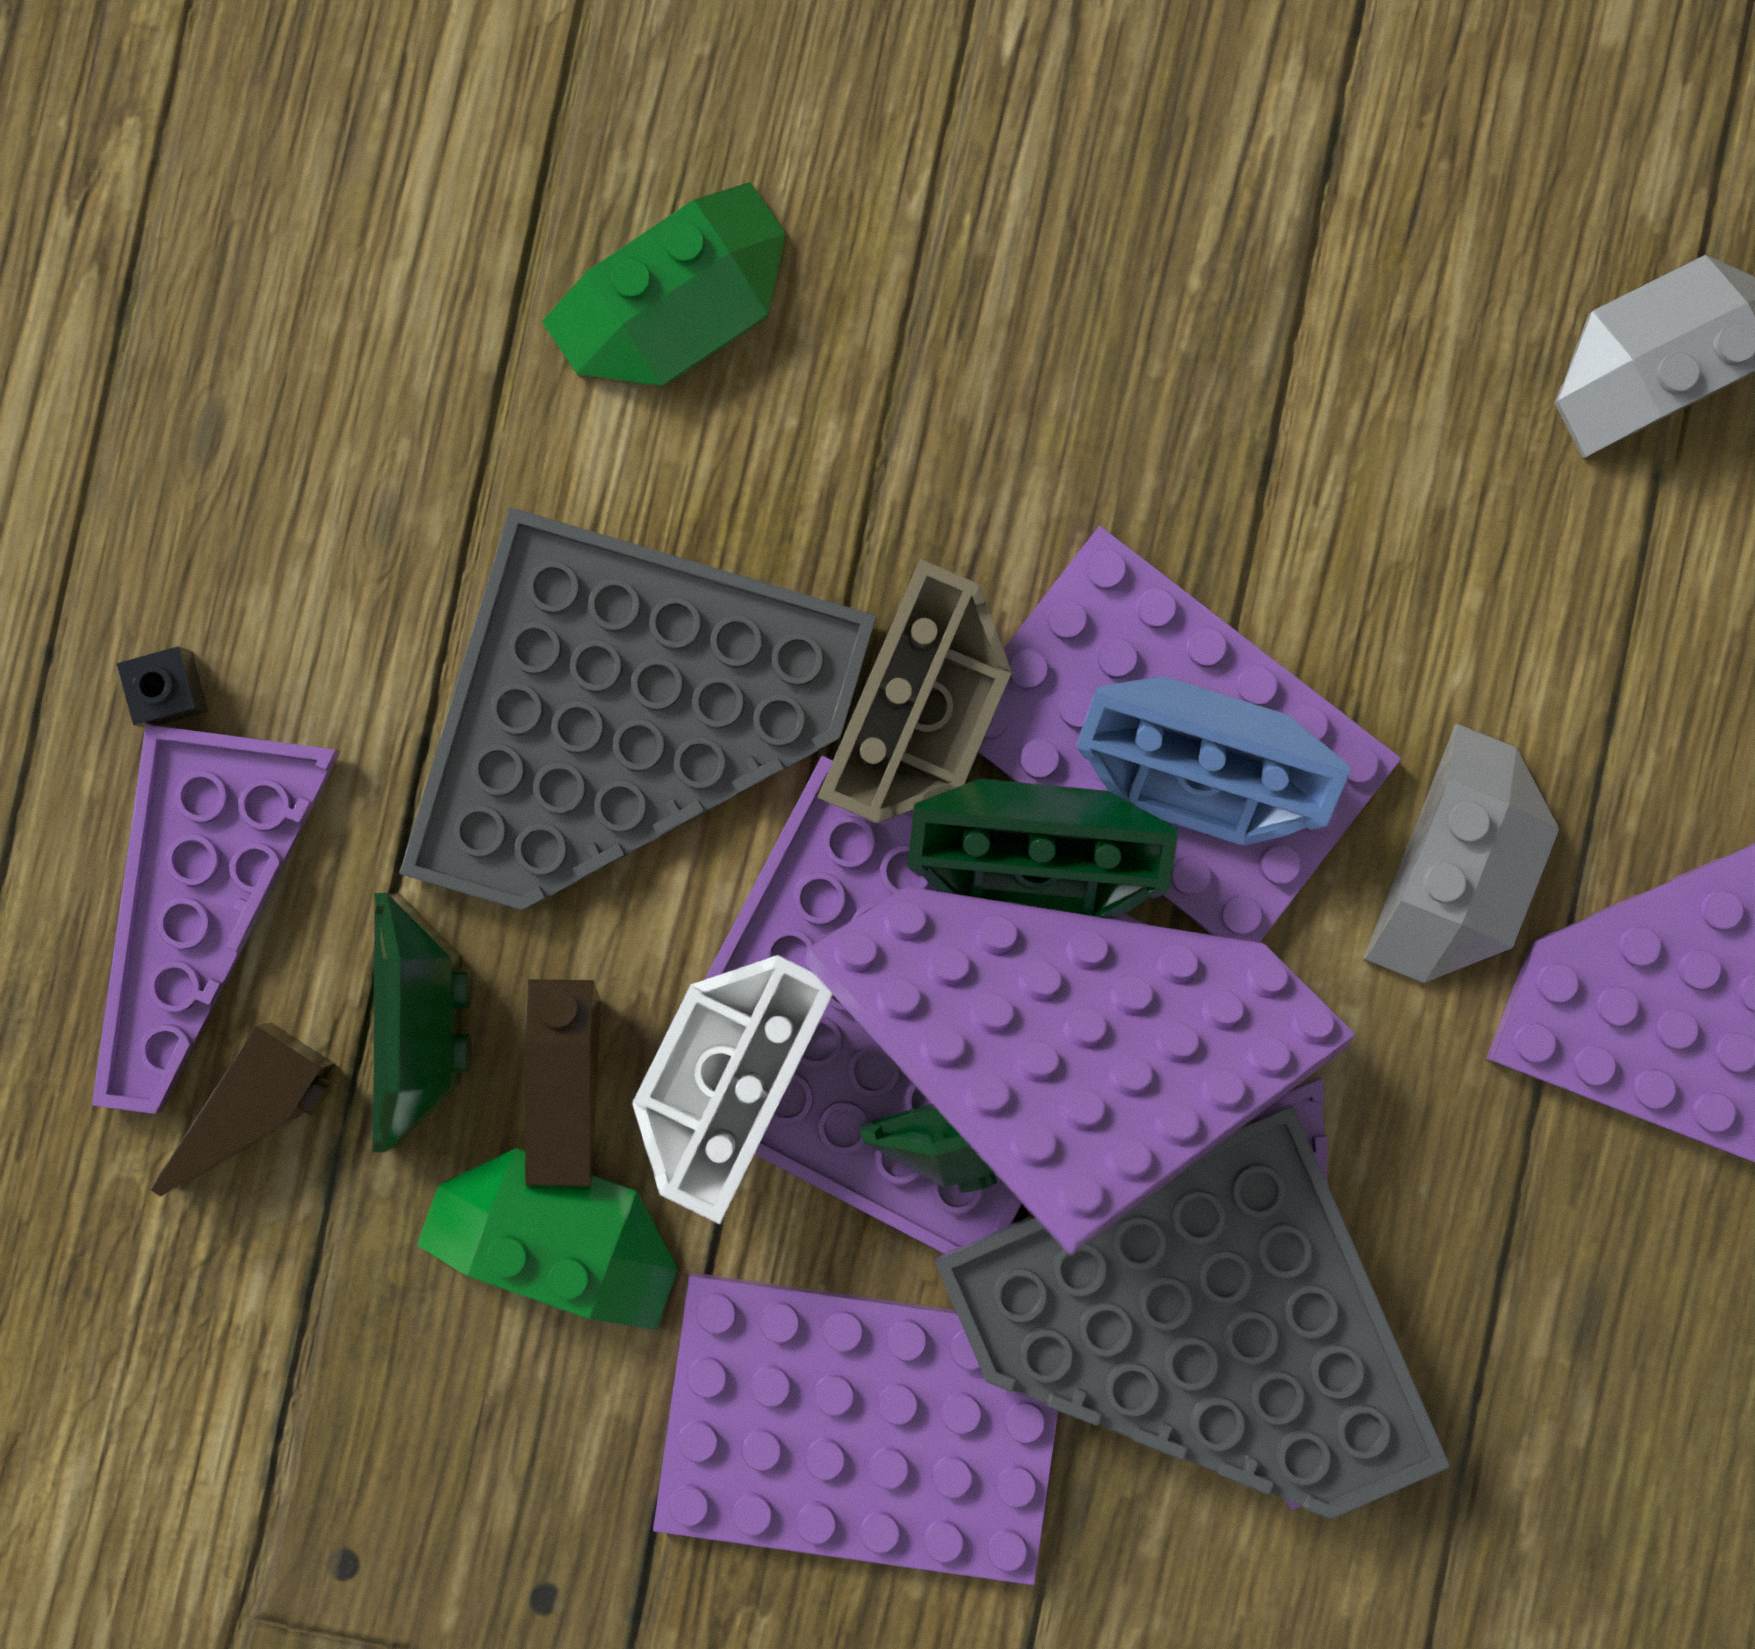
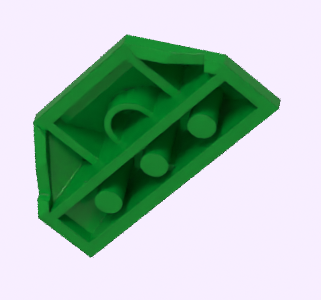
M751 182L694 199L586 271L541 322L578 376L597 377L663 388L768 318L786 233Z
M518 1147L439 1184L417 1243L418 1247L473 1279L587 1319L657 1330L679 1269L638 1189L592 1174V1188L527 1187L525 1185V1150Z

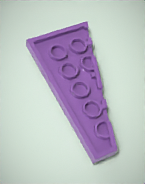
M145 725L92 1106L152 1114L163 1112L341 751Z

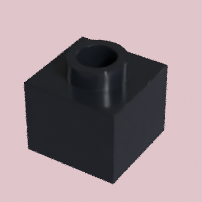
M177 646L116 663L133 725L145 728V725L159 726L209 712L192 651ZM160 674L165 681V688L159 696L152 697L148 680L153 675Z

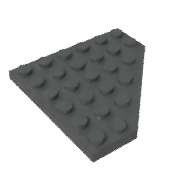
M510 507L399 874L519 910H526L841 739L876 622V615Z
M1290 1104L1249 1121L1072 1255L1068 1253L1037 1217L1032 1215L934 1258L984 1378L989 1384L1010 1392L1013 1390L1043 1402L1052 1409L1095 1426L1101 1425L1131 1437L1135 1442L1180 1460H1189L1214 1470L1223 1477L1268 1495L1270 1493L1329 1519L1340 1516L1450 1467L1297 1113Z

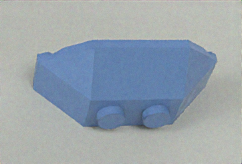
M1166 676L1097 686L1076 746L1085 760H1089L1096 774L1110 792L1163 821L1243 846L1284 837L1307 827L1310 830L1326 827L1350 774V765L1291 716Z

